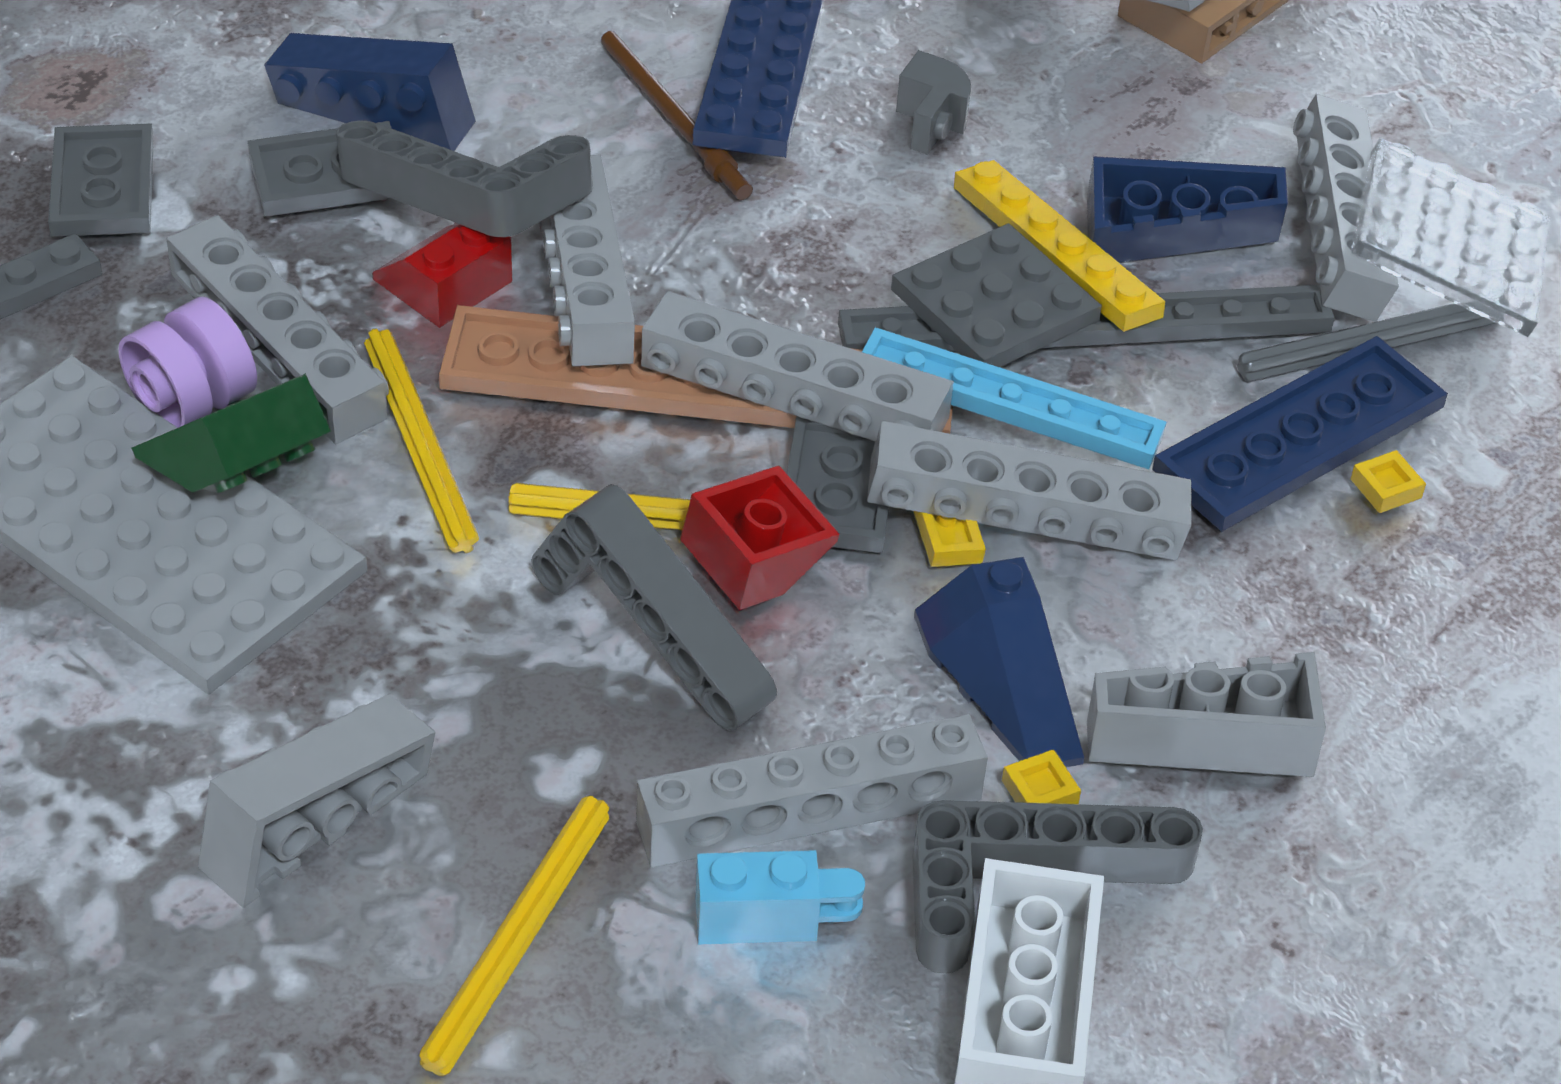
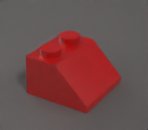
M454 223L373 271V280L438 328H441L454 319L457 305L473 307L512 282L511 237H494Z
M778 465L692 493L680 540L739 610L784 595L838 542L840 534Z

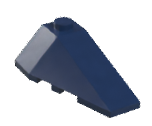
M1024 557L969 566L915 609L914 618L928 656L939 669L945 667L959 683L958 691L968 703L976 702L992 721V731L1018 761L1054 749L1065 767L1083 765L1084 754L1043 605Z

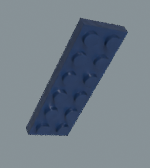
M731 0L693 129L694 146L787 157L823 11L824 0Z
M1375 336L1156 454L1152 470L1159 474L1191 479V505L1223 532L1444 408L1448 393L1381 338Z

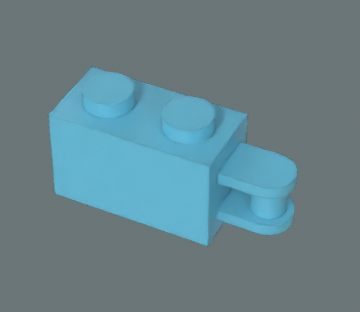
M816 850L697 854L695 900L698 945L817 941L819 923L849 922L861 915L865 879L860 872L851 868L818 869Z

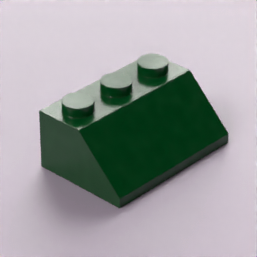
M305 373L136 445L131 449L135 458L191 492L214 484L217 493H221L248 481L244 473L247 469H249L252 477H256L281 466L282 463L278 455L282 453L286 462L316 450L312 440L331 432V429Z

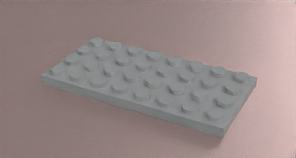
M71 355L0 403V543L208 695L367 572L366 556L248 475H246L248 481L221 493H217L214 484L191 492L135 458L132 447L174 430L177 427Z

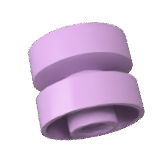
M206 297L193 299L169 312L165 316L164 323L153 321L125 336L119 343V359L122 371L135 398L177 428L211 414L212 408L223 409L252 393L257 385L255 362L244 336L231 317L217 303Z

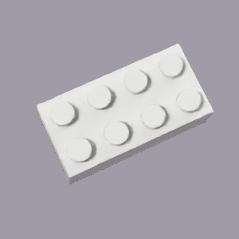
M985 858L954 1084H1083L1104 876Z

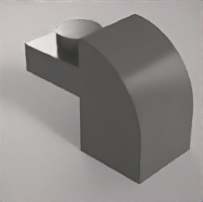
M920 50L916 52L899 75L896 112L914 118L911 149L928 155L938 139L944 140L950 130L964 134L967 127L971 82L966 72L955 63Z

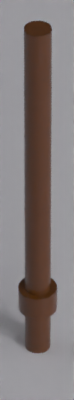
M608 31L604 33L601 37V44L704 160L706 171L716 182L724 183L738 200L747 199L752 194L753 187L737 170L738 163L727 150L694 146L693 129L695 121L616 32Z

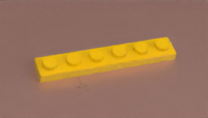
M995 160L983 161L975 166L955 172V190L999 227L1008 223L1012 225L1102 305L1101 313L1123 332L1164 317L1165 300Z

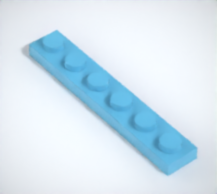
M876 327L862 351L869 355L954 381L951 405L1146 469H1150L1164 435L1166 421Z

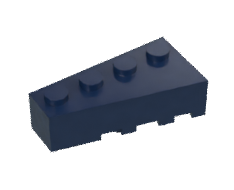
M290 33L264 64L278 104L343 123L352 121H370L374 123L389 121L391 129L455 151L476 122L453 43Z
M1093 156L1087 192L1088 238L1119 263L1278 242L1288 205L1286 167Z

